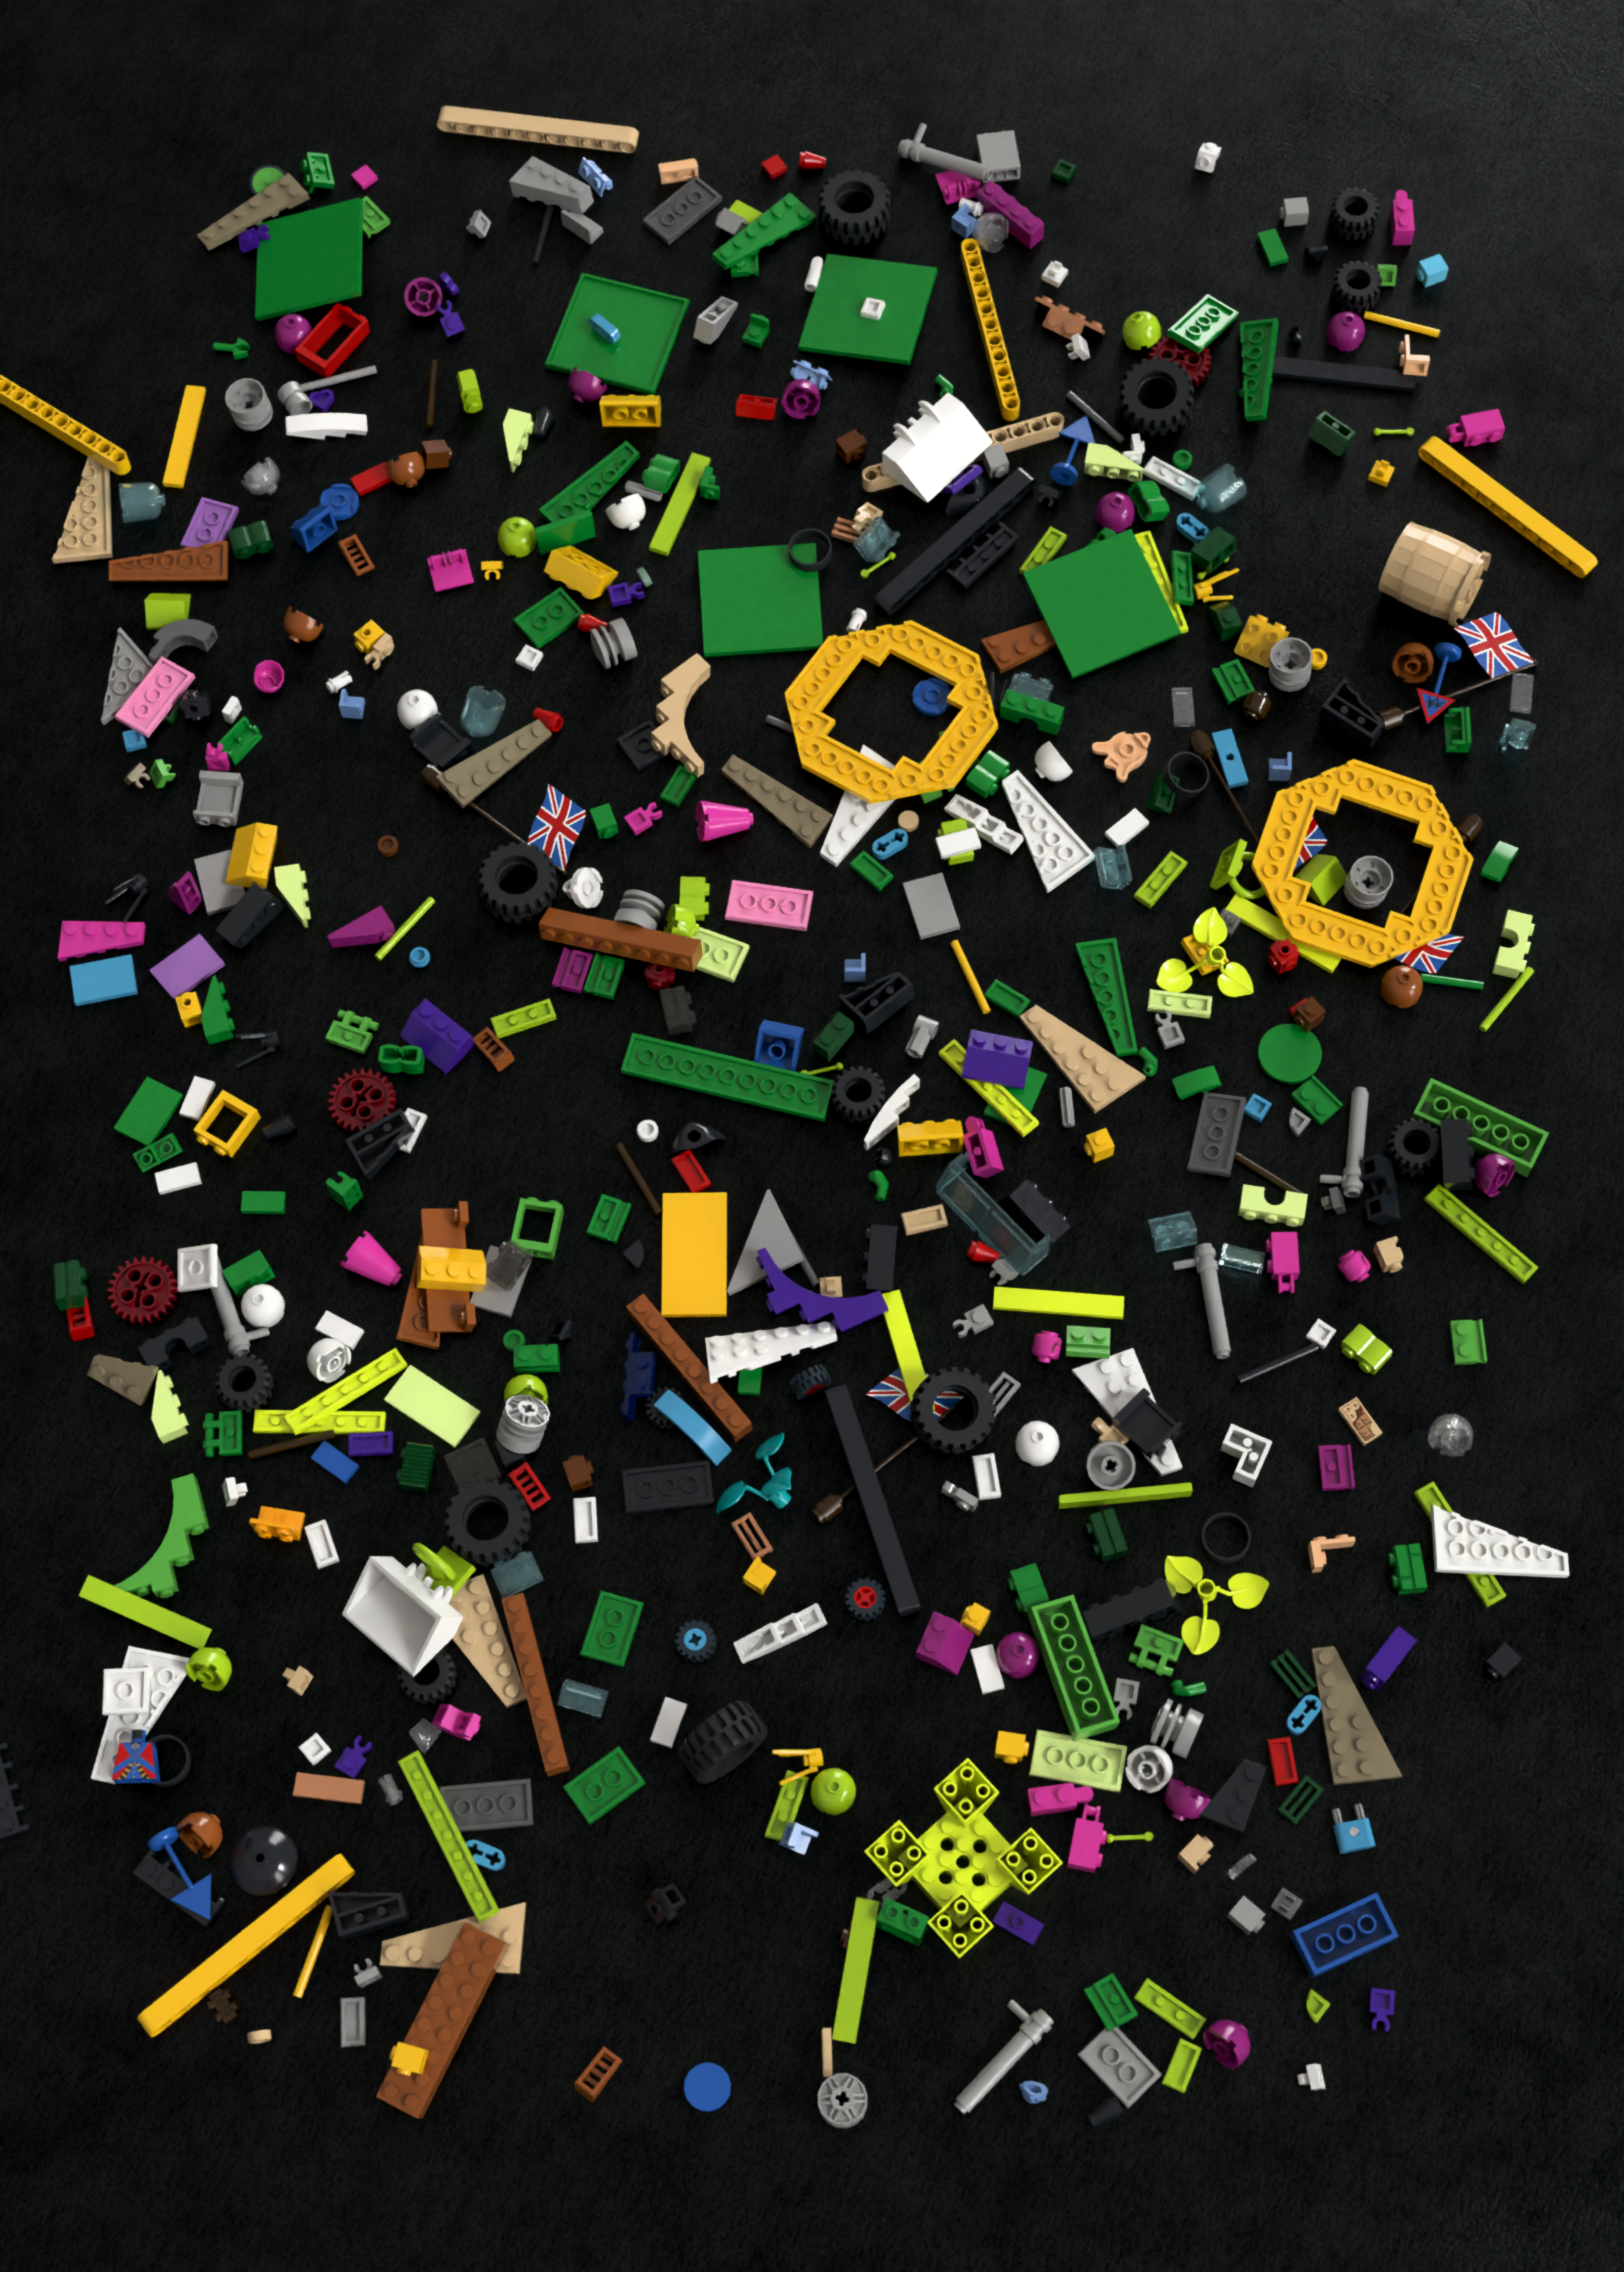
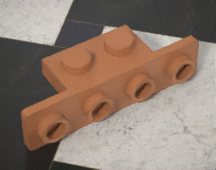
M1036 296L1035 298L1037 302L1050 308L1042 326L1071 341V336L1077 333L1081 335L1085 326L1102 335L1106 332L1101 329L1103 325L1093 320L1091 323L1085 321L1086 317L1078 312L1075 315L1069 313V308L1062 304H1059L1058 307L1053 305V300L1046 296H1042V298Z

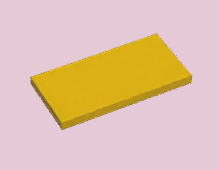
M727 1192L663 1193V1317H727Z

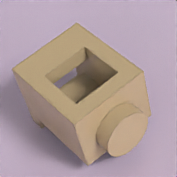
M1397 1236L1376 1242L1373 1249L1383 1273L1387 1271L1393 1273L1403 1268L1401 1265L1403 1253L1400 1247H1396Z
M1197 1834L1179 1853L1177 1858L1195 1874L1199 1868L1197 1864L1199 1863L1202 1866L1211 1855L1208 1852L1214 1845L1207 1837H1201Z

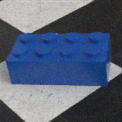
M1378 1893L1372 1894L1294 1930L1290 1934L1311 1979L1394 1941L1399 1936Z

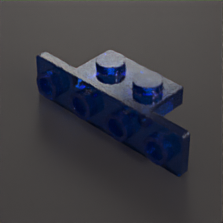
M630 1332V1338L626 1342L628 1360H625L624 1365L627 1374L626 1380L623 1382L625 1398L621 1403V1412L628 1421H634L636 1396H653L656 1354L654 1352H639L640 1337L635 1332Z

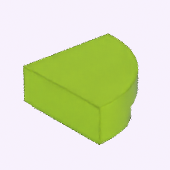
M1311 1989L1307 1995L1306 2009L1309 2017L1316 2024L1330 2003Z

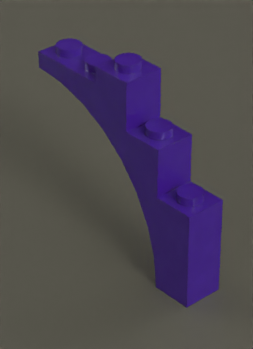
M766 1248L757 1251L759 1255L756 1257L760 1269L765 1268L768 1276L764 1277L768 1287L775 1290L768 1293L769 1299L765 1300L770 1312L775 1311L778 1315L801 1305L802 1308L798 1309L803 1321L807 1320L809 1324L833 1313L832 1323L836 1330L840 1329L843 1333L889 1311L880 1290L864 1296L850 1298L828 1297L813 1293L785 1276L774 1263Z

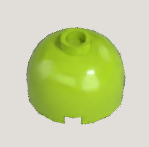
M1146 311L1130 315L1125 320L1122 330L1126 345L1134 350H1141V347L1145 345L1147 348L1158 342L1162 334L1157 318Z
M512 517L503 522L498 530L500 549L508 556L511 554L516 555V557H523L530 554L535 549L537 542L533 524L522 517Z
M672 904L666 918L668 924L667 927H664V932L690 938L696 936L699 924H696L694 913L688 907Z
M530 1374L518 1375L512 1378L506 1385L504 1391L505 1404L512 1396L530 1395L538 1398L547 1406V1390L545 1384L537 1376Z
M207 1647L194 1652L188 1660L185 1670L194 1682L196 1679L204 1682L201 1685L202 1687L213 1691H220L229 1681L232 1665L224 1650Z
M829 1768L821 1771L811 1784L813 1804L823 1813L831 1815L844 1813L852 1806L856 1797L854 1780L846 1771L839 1768Z

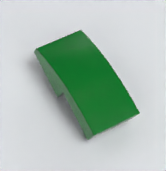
M1499 841L1487 859L1480 875L1500 882L1507 873L1509 864L1517 855L1518 848Z
M1214 1066L1198 1069L1172 1079L1178 1097L1181 1100L1200 1091L1203 1094L1222 1085Z
M171 1133L135 1152L133 1156L142 1172H145L181 1153L183 1150L175 1135Z

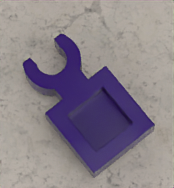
M263 224L257 230L253 227L237 235L240 250L243 253L260 246L259 241H267L271 238L267 232L269 231L267 225Z
M447 300V309L443 310L440 304H438L437 311L443 314L444 317L440 318L439 321L446 337H450L464 331L465 328L458 312H451L452 304Z
M627 582L608 586L612 607L632 603L631 598H644V591H636L642 589V583L636 582L631 587H628Z
M360 1735L354 1741L355 1747L353 1750L346 1747L335 1764V1768L353 1779L356 1778L367 1761L362 1755L369 1752L373 1745L369 1741L365 1747H360V1742L363 1739Z
M1378 1988L1370 1989L1369 2013L1375 2014V2018L1371 2022L1372 2030H1376L1377 2022H1382L1384 2024V2032L1389 2031L1390 2023L1386 2016L1394 2015L1395 1991Z

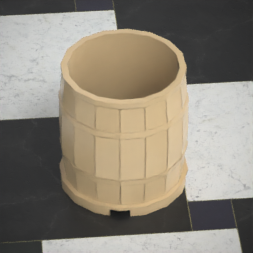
M1410 522L1401 533L1387 560L1378 590L1418 611L1448 621L1450 626L1457 627L1459 624L1456 623V620L1464 619L1483 582L1480 576L1483 570L1487 571L1491 554L1485 551L1481 553L1466 543L1446 534Z

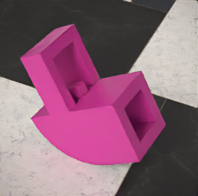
M440 1704L431 1725L451 1735L470 1741L479 1729L481 1716L475 1713L463 1712L449 1704Z

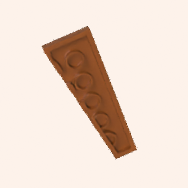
M220 541L203 544L198 547H186L175 551L168 550L163 553H151L139 557L134 556L109 561V581H228V542Z
M1044 620L981 640L982 646L1000 674L1056 647Z
M422 1232L418 1246H423ZM417 1248L396 1339L438 1350L440 1333L428 1332L426 1289L417 1288Z

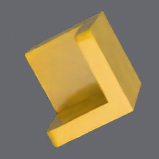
M757 1556L743 1576V1583L762 1595L776 1575V1571L763 1564L761 1558Z

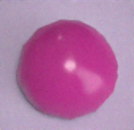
M264 660L256 666L253 676L256 688L265 693H273L281 688L284 681V670L279 663L273 660Z

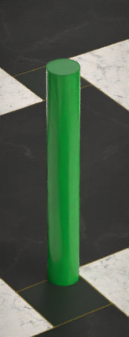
M1420 974L1422 982L1478 990H1483L1484 982Z

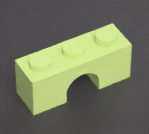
M1512 910L1507 911L1500 937L1510 939L1515 946L1512 948L1499 947L1492 973L1515 979L1518 978L1520 972L1524 973L1527 960H1523L1524 954H1528L1531 942L1527 941L1528 935L1532 936L1535 924L1531 923L1533 915Z
M1243 1184L1238 1216H1243V1218L1248 1220L1263 1219L1267 1223L1282 1222L1292 1227L1302 1226L1308 1194L1286 1191L1283 1203L1271 1205L1264 1198V1187Z

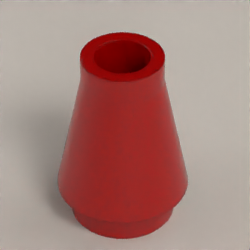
M807 151L800 152L799 168H802V170L825 169L826 157H821Z
M586 613V615L581 614L577 629L590 633V630L595 628L600 633L599 626L603 625L607 629L608 623Z
M536 708L533 712V718L539 719L550 732L559 731L563 725V718L559 713L541 708Z
M972 1240L967 1253V1257L971 1258V1261L994 1263L1000 1256V1252L979 1240L977 1242Z

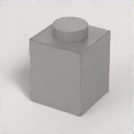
M1306 197L1284 199L1283 207L1279 209L1280 219H1283L1284 226L1307 224L1309 208Z
M724 208L718 214L715 225L730 235L735 236L747 226L748 221Z
M1002 444L986 448L982 454V461L989 478L1002 477L1008 474L1009 461Z
M1245 1896L1239 1900L1227 1915L1247 1935L1252 1931L1257 1933L1265 1923L1262 1920L1265 1913Z

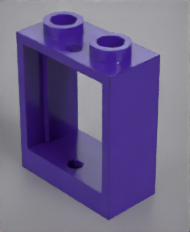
M1398 1626L1361 1674L1362 1683L1371 1690L1379 1691L1417 1640Z

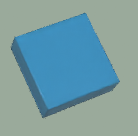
M133 729L122 732L127 752L147 747L144 735Z
M1253 1093L1245 1106L1244 1114L1261 1123L1272 1103Z

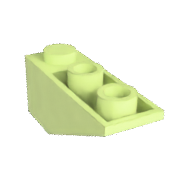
M509 409L503 422L511 472H514L516 466H519L521 463L522 451L527 448L528 436L533 433L534 422H532L531 414Z
M1088 443L1084 466L1085 474L1106 476L1112 479H1126L1132 482L1142 481L1144 468L1108 445Z
M299 864L274 867L276 886L280 896L303 926L308 928L307 920L311 919L309 907H306L305 901H309L307 889H304L303 883H307L305 871H301Z
M159 1370L151 1419L159 1439L164 1444L187 1434L185 1426L189 1424L185 1414H180L178 1410L181 1404L177 1394L173 1395L170 1388L174 1386L170 1376H165L162 1370Z

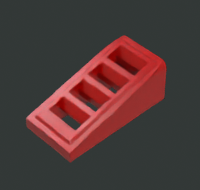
M86 1297L84 1307L66 1310L69 1331L73 1341L94 1337V1329Z
M527 1462L507 1475L532 1511L551 1499ZM524 1472L528 1474L519 1481L516 1478ZM529 1479L533 1481L525 1488L521 1486V1484ZM534 1486L538 1488L530 1495H527L526 1492ZM541 1493L543 1497L533 1503L531 1499Z

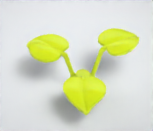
M1215 907L1202 913L1193 926L1195 940L1199 943H1207V947L1211 948L1205 954V959L1187 970L1183 961L1179 959L1167 960L1162 964L1156 980L1157 985L1163 990L1180 993L1187 990L1192 984V978L1188 973L1205 963L1211 966L1219 964L1222 974L1217 979V985L1224 995L1239 997L1253 993L1251 978L1242 965L1230 962L1224 970L1225 962L1223 960L1226 957V952L1217 945L1226 939L1227 926Z
M1166 1557L1167 1581L1175 1586L1177 1593L1187 1594L1194 1587L1198 1589L1199 1597L1203 1600V1618L1197 1616L1188 1618L1181 1630L1185 1644L1194 1655L1207 1652L1218 1641L1220 1634L1218 1623L1214 1620H1206L1207 1603L1215 1599L1217 1592L1233 1596V1602L1237 1607L1251 1609L1261 1602L1269 1586V1582L1261 1576L1239 1573L1229 1579L1228 1587L1231 1592L1221 1589L1220 1586L1215 1587L1212 1580H1201L1203 1577L1202 1566L1195 1559L1190 1557Z

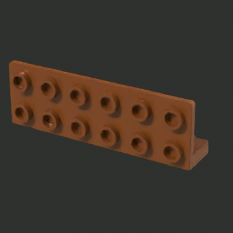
M459 1201L455 1209H422L423 1246L466 1249L465 1228L469 1222L468 1202ZM426 1289L428 1332H472L476 1325L475 1303H470L468 1291Z

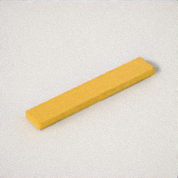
M186 385L163 479L164 487L183 488L206 394L205 387Z

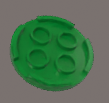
M1281 1024L1271 1028L1262 1037L1258 1048V1061L1265 1074L1271 1079L1274 1078L1288 1084H1299L1310 1079L1316 1073L1322 1058L1321 1046L1316 1036L1311 1031L1306 1033L1302 1027L1296 1024Z

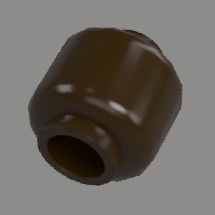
M1258 690V692L1251 691L1241 706L1244 711L1243 715L1252 721L1264 719L1272 706L1268 698L1269 695L1262 690Z

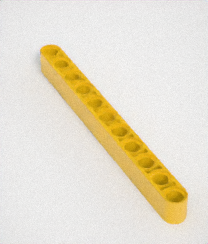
M965 239L961 244V261L1000 410L1005 420L1013 421L1018 418L1020 400L979 245L974 239Z
M0 375V403L114 473L125 475L131 470L127 454L123 449Z
M1432 436L1419 448V456L1426 463L1577 577L1584 578L1597 565L1598 561L1591 552L1438 437Z
M342 1854L334 1856L146 2008L137 2017V2020L148 2035L152 2038L161 2033L329 1896L328 1891H335L355 1874L353 1868Z

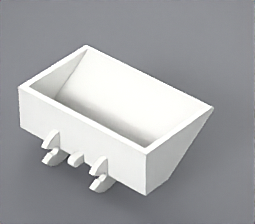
M947 393L934 406L926 401H920L918 404L921 408L918 411L922 417L917 421L912 417L907 420L908 424L911 425L909 429L899 423L895 424L893 427L896 431L893 434L897 440L882 453L883 471L925 502H929L993 443L966 406L950 393Z
M370 1556L342 1615L414 1677L455 1636L463 1616L448 1604L453 1594L450 1586L445 1590L442 1586H439L433 1591L430 1589L433 1580L429 1576L423 1582L421 1581L426 1570L423 1563L417 1569L415 1563H412L406 1569L393 1557Z

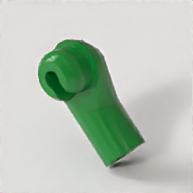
M942 375L937 376L935 383L941 387L940 397L943 398L947 393L953 396V385Z
M1143 1047L1137 1054L1145 1061L1143 1073L1151 1077L1157 1072L1158 1060Z
M871 1171L868 1178L869 1181L877 1186L875 1199L885 1201L889 1182L881 1171Z
M1176 1680L1171 1683L1172 1692L1176 1696H1194L1206 1692V1685L1203 1681L1186 1686L1183 1685L1182 1680Z

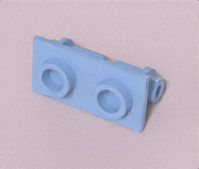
M583 157L578 173L602 196L604 189L610 190L613 187L612 180L605 174H601L602 171L594 161L586 160Z
M804 360L800 362L793 361L797 365L790 372L794 379H808V377H811L810 381L819 390L826 389L828 385L826 380L832 381L830 376L827 375L828 371L819 367L817 370L811 368V364Z

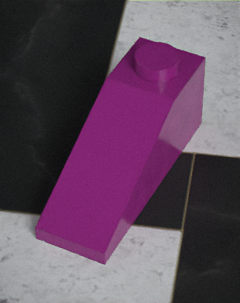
M189 871L178 882L173 883L167 892L171 901L189 915L203 901L194 878Z
M379 906L329 934L327 937L331 947L335 948L379 943L390 939L396 931L382 906Z

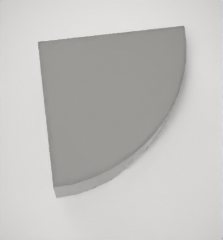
M1294 1107L1289 1116V1126L1294 1135L1299 1137L1311 1119Z

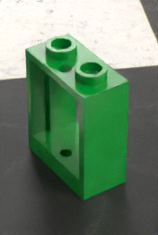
M886 1897L877 1917V1928L919 1947L929 1924L927 1922L929 1917Z

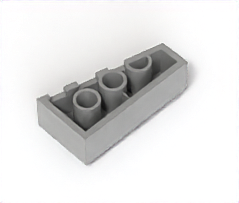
M533 156L509 180L513 197H527L529 201L535 202V200L544 202L545 205H558L560 209L583 214L594 202L589 185Z

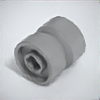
M295 381L288 382L278 391L277 396L281 403L285 405L290 416L308 414L312 409V402L303 392L299 383Z

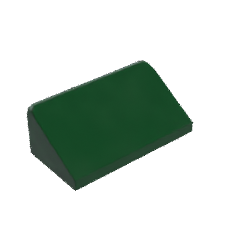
M1163 770L1155 774L1146 808L1170 814L1176 794L1166 785ZM1171 774L1173 780L1178 785L1180 778Z

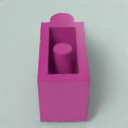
M1403 190L1396 192L1390 211L1392 245H1411L1415 232L1412 199H1407V193Z
M1493 409L1461 416L1459 423L1449 425L1445 430L1450 435V442L1463 441L1465 447L1502 439L1505 426L1499 409Z
M973 1116L968 1117L965 1122L968 1133L963 1135L973 1174L988 1178L1004 1171L993 1131L985 1129L984 1122L981 1119Z
M1271 1232L1269 1240L1265 1242L1266 1253H1270V1260H1267V1273H1271V1280H1277L1278 1293H1282V1291L1294 1293V1280L1298 1279L1300 1273L1297 1232Z
M1074 1782L1030 1788L1027 1791L1030 1817L1074 1811L1077 1808V1804L1089 1803L1093 1797V1790L1090 1787L1074 1788Z
M1085 1803L1082 1819L1076 1818L1067 1867L1094 1873L1096 1867L1101 1866L1103 1854L1099 1853L1100 1844H1105L1107 1831L1103 1830L1104 1823L1098 1822L1101 1806L1097 1805L1096 1808ZM1086 1815L1094 1816L1095 1820H1086Z

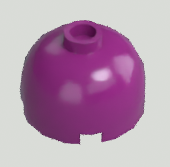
M419 277L407 284L404 291V301L406 307L412 313L418 316H429L437 311L438 304L441 305L442 292L435 281Z
M1350 311L1336 314L1331 318L1326 329V339L1329 345L1338 347L1340 351L1357 349L1365 336V325L1362 319L1356 313Z
M288 314L283 316L275 327V340L278 347L284 352L295 354V349L312 331L308 320L300 315Z
M574 367L568 378V386L574 394L573 398L580 403L599 400L608 386L606 384L601 386L600 379L583 369L580 373L577 371L578 367Z
M796 379L785 387L782 405L787 414L794 418L805 419V416H813L819 410L820 393L813 382L807 379Z
M1111 492L1105 495L1099 501L1096 509V521L1098 524L1100 523L1103 528H1109L1115 533L1125 531V528L1133 524L1135 518L1134 503L1127 495L1120 492Z
M1496 1153L1479 1158L1474 1165V1181L1477 1187L1489 1197L1498 1195L1500 1191L1497 1189L1502 1184L1506 1187L1513 1177L1515 1166L1512 1164L1515 1162Z
M1013 1632L999 1642L996 1650V1659L1003 1673L1005 1672L1015 1679L1026 1678L1032 1675L1038 1668L1041 1652L1037 1641L1033 1637L1023 1632Z
M1171 1778L1165 1791V1803L1173 1811L1172 1816L1181 1821H1184L1185 1818H1199L1202 1811L1212 1800L1210 1796L1192 1786L1183 1785L1184 1782Z
M1220 2020L1212 2024L1203 2033V2040L1207 2049L1213 2048L1218 2054L1214 2058L1223 2066L1234 2069L1236 2066H1240L1248 2057L1250 2039L1247 2029L1242 2024H1237L1230 2020Z

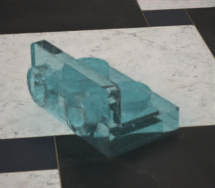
M876 517L853 545L866 562H878L884 558L885 552L896 543L900 533L898 531H891L881 517Z
M1021 671L1019 675L1014 673L1009 690L1048 702L1051 691L1054 688L1053 685H1050V680L1039 677L1037 681L1031 679V674Z
M1512 718L1511 724H1506L1499 745H1503L1501 752L1505 753L1508 744L1518 749H1528L1536 724Z
M1120 844L1115 849L1097 847L1093 850L1101 887L1121 890L1132 881V873L1125 845Z
M1190 1211L1148 1220L1156 1252L1197 1243V1228Z
M524 1551L514 1556L513 1560L499 1562L490 1570L502 1598L509 1597L544 1580L532 1552L527 1553Z

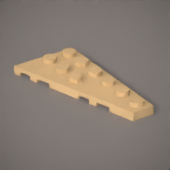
M90 457L87 458L80 486L77 487L74 502L72 501L62 537L59 538L56 554L52 558L53 563L112 558L110 470Z
M1037 1005L1019 1017V1020L1094 1113L1125 1094L1146 1078L1145 1075Z
M484 1575L469 1579L448 1603L463 1616L461 1624L452 1640L508 1708L527 1700L525 1689Z
M526 1902L499 1909L500 1913L481 1924L473 1916L382 1941L380 1965L441 1969L464 1922H468L510 1944L496 1973L520 1974Z

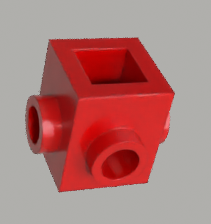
M1288 938L1283 941L1278 940L1270 946L1268 961L1277 973L1281 974L1297 965L1299 950Z

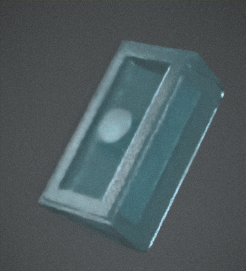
M1223 1243L1219 1264L1261 1274L1266 1253Z
M566 1679L562 1684L558 1705L601 1717L609 1692Z

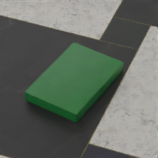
M591 510L534 529L540 555L596 537Z
M559 587L513 620L515 625L531 643L539 649L577 623L581 614L585 613Z
M1028 1067L1024 1090L1008 1086L1003 1087L1031 1113L1047 1078V1074ZM989 1104L984 1111L985 1116L1010 1125Z
M146 1077L114 1126V1130L144 1146L154 1143L183 1100V1094Z
M600 1591L580 1655L624 1668L644 1603Z
M618 1746L563 1788L591 1825L646 1783Z

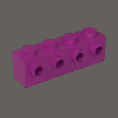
M990 180L977 190L976 203L979 201L984 205L983 211L1029 249L1043 239L1044 223L1042 220L1031 214L1026 207L1020 205L1013 196L1004 192L999 185Z

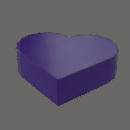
M442 272L438 276L440 286L450 295L455 296L459 292L458 287L446 272Z
M324 389L321 392H312L309 395L312 407L326 413L334 402L333 392L329 389Z

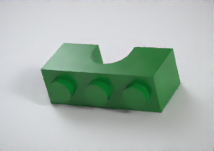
M1009 689L1006 690L1000 705V718L1019 723L1021 718H1028L1037 723L1038 730L1057 735L1063 721V706Z

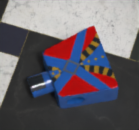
M132 1730L131 1742L120 1743L112 1774V1780L115 1783H160L157 1748L152 1742H145V1730Z

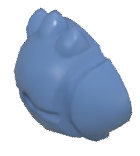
M1024 2081L1023 2084H1020L1022 2095L1027 2102L1036 2104L1046 2100L1048 2089L1042 2083Z

